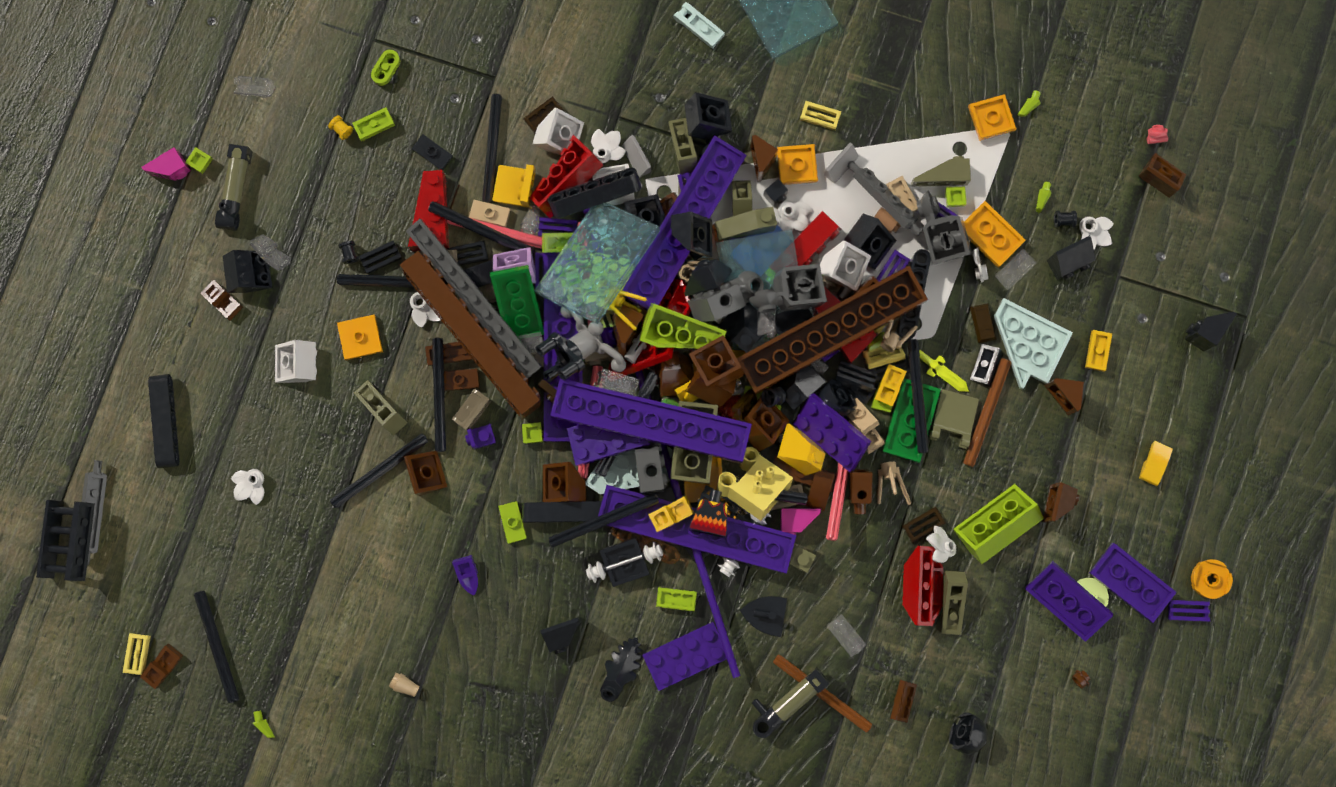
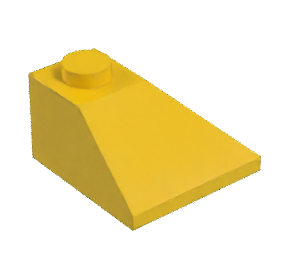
M787 424L777 457L804 475H809L821 471L825 452L806 434L791 424Z

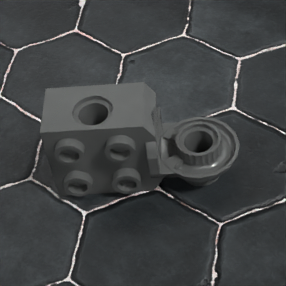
M928 190L921 200L917 201V208L920 217L926 218L927 224L923 227V232L932 264L936 265L971 255L972 250L963 218L956 215L938 218L937 214L940 213L938 200Z
M820 264L783 267L774 276L773 290L766 289L756 292L755 296L749 298L750 303L758 309L759 313L775 311L776 306L782 311L820 307L827 302Z
M749 270L744 271L738 278L726 281L718 288L694 294V298L688 300V304L694 319L701 322L716 321L746 306V303H750L749 298L755 296L756 292L763 290L764 283L757 273Z
M650 441V445L635 449L641 494L664 492V487H667L666 474H662L661 468L665 467L663 454L659 455V452H662L661 443ZM649 468L657 470V474L653 477L648 476L646 472Z

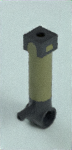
M229 144L227 152L229 161L222 199L219 203L220 209L215 216L216 228L237 231L239 227V209L248 164H251L253 153L248 146Z
M818 667L812 670L768 710L757 698L752 702V705L761 714L753 725V731L756 736L760 738L770 736L774 730L829 685L830 681ZM765 722L768 724L769 729L761 731L758 724Z

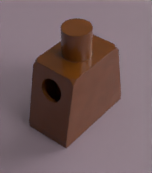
M854 469V471L849 472V501L854 503V514H866V504L872 502V472L868 469ZM863 490V494L861 496H857V493Z

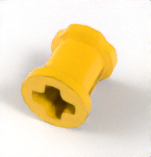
M340 115L335 116L328 124V128L339 134L341 140L347 139L354 129L343 122Z

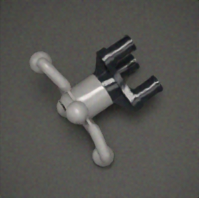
M568 302L561 307V314L565 318L574 317L578 333L570 339H566L553 332L548 336V339L535 346L537 353L541 357L555 349L557 356L555 365L543 372L545 379L549 377L547 380L549 383L558 376L565 381L574 373L584 370L585 364L583 360L594 352L599 354L606 352L614 358L611 362L613 371L622 372L626 368L623 356L610 345L602 343L600 334L604 329L603 324L600 321L594 320L586 327L583 317L572 302Z

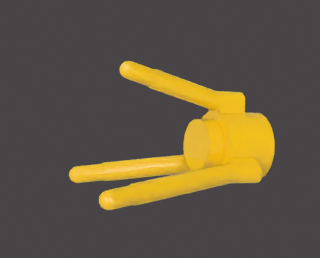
M611 288L605 297V302L608 303L606 307L613 310L628 326L636 330L637 328L616 307L620 308L623 304L641 313V309L625 301L623 296L647 301V298L622 291L618 288Z

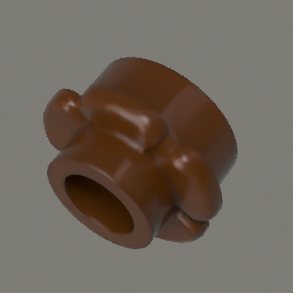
M1076 670L1072 676L1075 684L1081 689L1085 686L1088 687L1090 685L1088 674L1083 670L1081 672Z

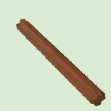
M1001 359L967 450L963 463L969 467L975 466L1010 369L1011 361L1007 359Z
M779 654L773 660L775 665L798 682H801L807 676ZM825 688L816 694L863 731L868 732L871 729L872 723Z

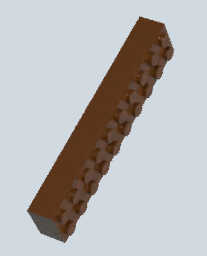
M417 251L400 264L403 275L518 416L524 420L540 407L541 395L534 387L531 389L528 386V379L522 372L518 373L516 371V365L510 357L505 358L502 347L498 343L494 344L492 342V335L486 328L482 329L480 327V321L474 313L469 314L466 303L462 298H456L455 290L449 283L447 285L444 283V277L437 268L433 270L432 262L426 254L421 255Z
M907 266L738 357L737 360L744 371V376L754 394H757L926 303L928 298L910 266Z

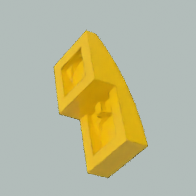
M888 364L875 399L893 406L907 371Z
M1154 441L1151 444L1147 460L1143 463L1139 479L1158 486L1173 449Z
M684 496L648 515L656 531L659 532L695 513L687 497Z

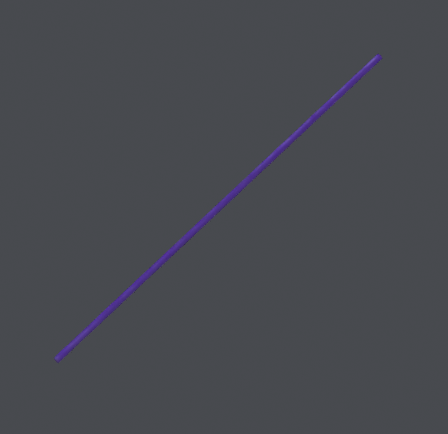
M585 209L583 212L597 255L606 258L602 243L596 240L592 234V229L596 228L591 209ZM642 370L635 372L640 389L645 381ZM661 444V454H663L665 468L677 501L683 495L678 480L670 479L672 461L667 445ZM692 549L732 677H739L740 672L701 551Z

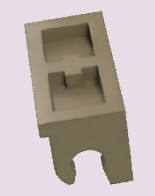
M473 389L470 396L455 416L452 417V420L465 430L471 429L492 401L478 390Z

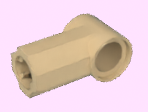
M683 264L676 278L688 282L692 271L695 269L694 265Z

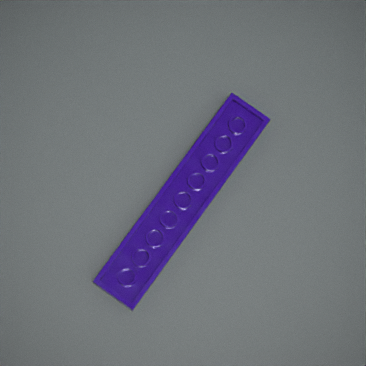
M714 135L622 291L645 297L647 301L627 296L623 297L648 311L651 303L659 305L690 253L672 235L671 215L693 212L710 219L747 156L746 154Z
M580 252L544 253V341L553 332L566 339H570L578 333L574 317L565 318L561 314V307L568 303V289L563 290L557 271L576 265L582 282V269L578 264ZM579 293L571 295L572 300H579L581 297ZM582 306L576 307L582 316ZM555 349L544 355V371L555 365L557 361ZM582 371L574 373L567 380L582 383ZM558 376L551 383H549L556 390L558 388L560 377ZM544 393V442H570L567 428L580 424L552 418L550 415L553 404L546 398L547 394Z
M561 378L550 415L552 418L743 463L752 425L570 380L563 381Z
M606 485L598 516L648 495ZM659 499L658 504L606 525L787 574L796 539L794 534L727 517L726 538L689 531L694 515L657 532L648 514L673 503L663 499Z

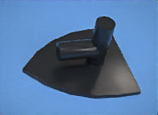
M766 596L755 599L740 609L744 618L757 630L773 636H782L787 598Z

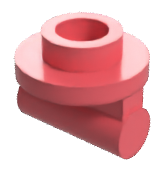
M1163 125L1152 126V128L1148 129L1147 143L1167 142L1168 130Z

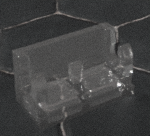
M602 369V371L597 373L599 378L598 381L594 382L593 386L635 396L639 379Z

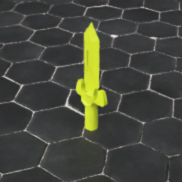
M919 350L920 359L929 366L926 372L928 375L934 377L936 375L932 371L934 369L939 377L958 391L969 392L967 384L962 378L946 366L938 364V362L945 363L942 356H938L936 360H933L923 351Z

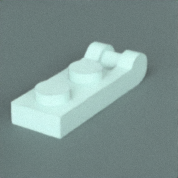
M685 2L681 6L682 9L676 12L673 18L713 49L725 33ZM690 14L691 16L687 19L685 16Z

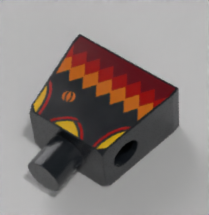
M711 490L709 500L700 499L690 523L689 531L726 538L728 505L720 503L721 491Z

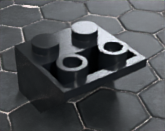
M232 250L222 256L227 293H248L273 288L268 251Z

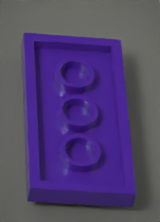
M815 393L809 395L793 423L849 472L854 471L872 442L833 408L823 402Z
M581 424L567 428L576 466L650 445L648 440Z
M1111 543L1089 572L1092 577L1151 623H1154L1177 593L1115 543Z
M1054 561L1026 586V590L1085 642L1113 616V613Z
M714 622L642 655L658 691L727 659Z

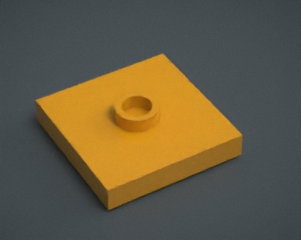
M1005 94L968 105L979 141L1016 130Z
M815 144L777 147L779 180L784 185L818 182Z
M375 315L337 323L345 360L383 352Z

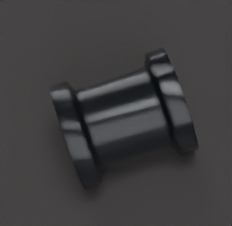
M1055 211V227L1076 226V211Z
M345 241L338 245L342 250L343 264H352L359 261V256H356L354 248L356 244L354 241Z

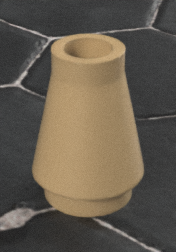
M395 673L389 685L393 689L392 691L415 697L420 687L402 673Z

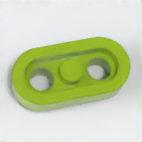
M386 50L380 56L371 71V78L375 84L383 86L391 80L400 65V57L396 51ZM390 59H394L393 63H388ZM380 75H385L383 79H379Z

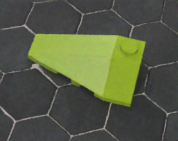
M651 303L643 323L640 341L660 348L699 349L722 335L725 337L727 331Z

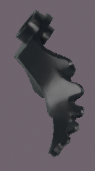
M636 637L633 639L628 638V642L623 641L624 647L618 645L620 653L615 651L611 653L614 661L607 660L605 662L607 677L600 689L601 697L605 701L612 702L616 700L623 686L637 677L636 673L632 670L640 667V664L635 660L642 658L640 654H637L642 649L639 648L641 644Z

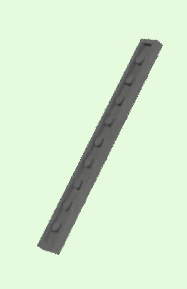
M419 219L406 230L408 235L421 251L426 254L434 267L440 271L447 283L453 287L456 294L462 298L469 310L476 315L482 326L489 331L492 338L502 347L508 358L512 359L517 369L527 379L541 369L540 363L426 223Z

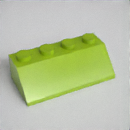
M1014 484L953 530L969 552L983 564L1044 518L1038 504Z

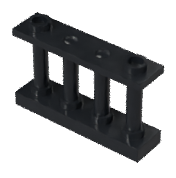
M46 500L36 578L54 579L55 573L65 574L64 580L85 581L95 503L74 501V508L64 507V501ZM62 515H72L71 527L61 526ZM60 534L70 535L69 547L58 546ZM57 554H67L66 566L56 565Z

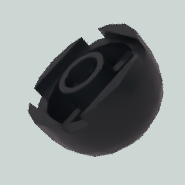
M831 379L821 388L818 396L829 407L833 408L842 417H845L855 410L853 408L856 406L855 399L848 388L844 390L840 386L842 384L840 381Z
M965 712L958 717L960 718L958 724L953 723L949 734V743L958 752L974 754L985 746L987 742V728L984 722L976 715Z

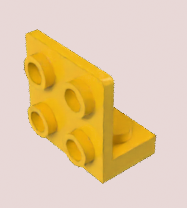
M526 164V169L499 165L492 198L493 202L530 208L531 199L529 197L533 191L536 175L534 165Z

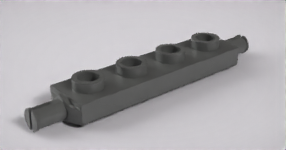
M854 161L848 164L847 167L854 172L853 177L904 229H910L916 236L923 232L915 224L918 218L900 201L899 197L888 189L886 184L875 176L873 171L868 168H859Z
M94 460L93 472L85 473L82 502L95 503L87 565H90V555L98 551L107 475L101 473L103 461Z

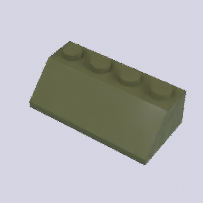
M679 401V407L717 415L718 405ZM674 447L670 479L709 484L712 456Z

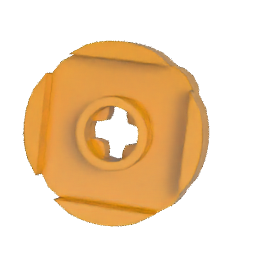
M1201 561L1197 563L1191 574L1192 589L1204 598H1220L1230 591L1233 583L1232 574L1229 573V570L1226 568L1227 566L1221 561ZM1214 574L1213 578L1216 579V582L1209 584L1207 577Z

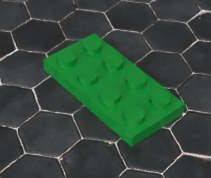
M529 265L490 272L500 315L518 338L525 339L544 335V327Z
M904 378L882 452L920 463L922 454L918 453L911 380ZM923 384L928 436L941 389Z

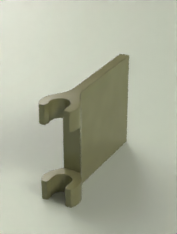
M942 389L929 439L937 441L940 436V430L961 436L959 448L967 449L970 444L979 399Z

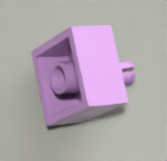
M531 247L493 255V272L529 265L532 282L536 283V270Z

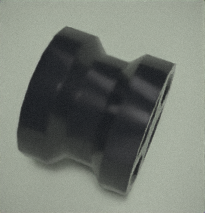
M780 386L764 389L761 395L762 402L766 407L781 405L786 400V393Z

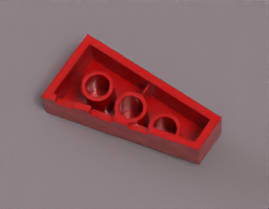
M574 135L570 139L571 143L568 148H564L560 153L561 158L556 164L553 163L550 167V173L547 178L541 180L529 197L549 218L554 215L548 203L549 196L586 183L603 166L599 159Z
M443 170L423 171L413 224L422 219L447 249L449 248L447 219L428 211L432 201L447 207L446 176ZM410 237L408 244L409 249L412 252L421 251V249Z
M822 211L769 267L777 273L783 267L810 265L813 262L812 258L824 251L827 247L825 245L839 235L841 228Z
M825 287L827 302L818 308H812L816 315L841 302ZM874 331L839 349L847 363L851 364L875 339L877 334Z

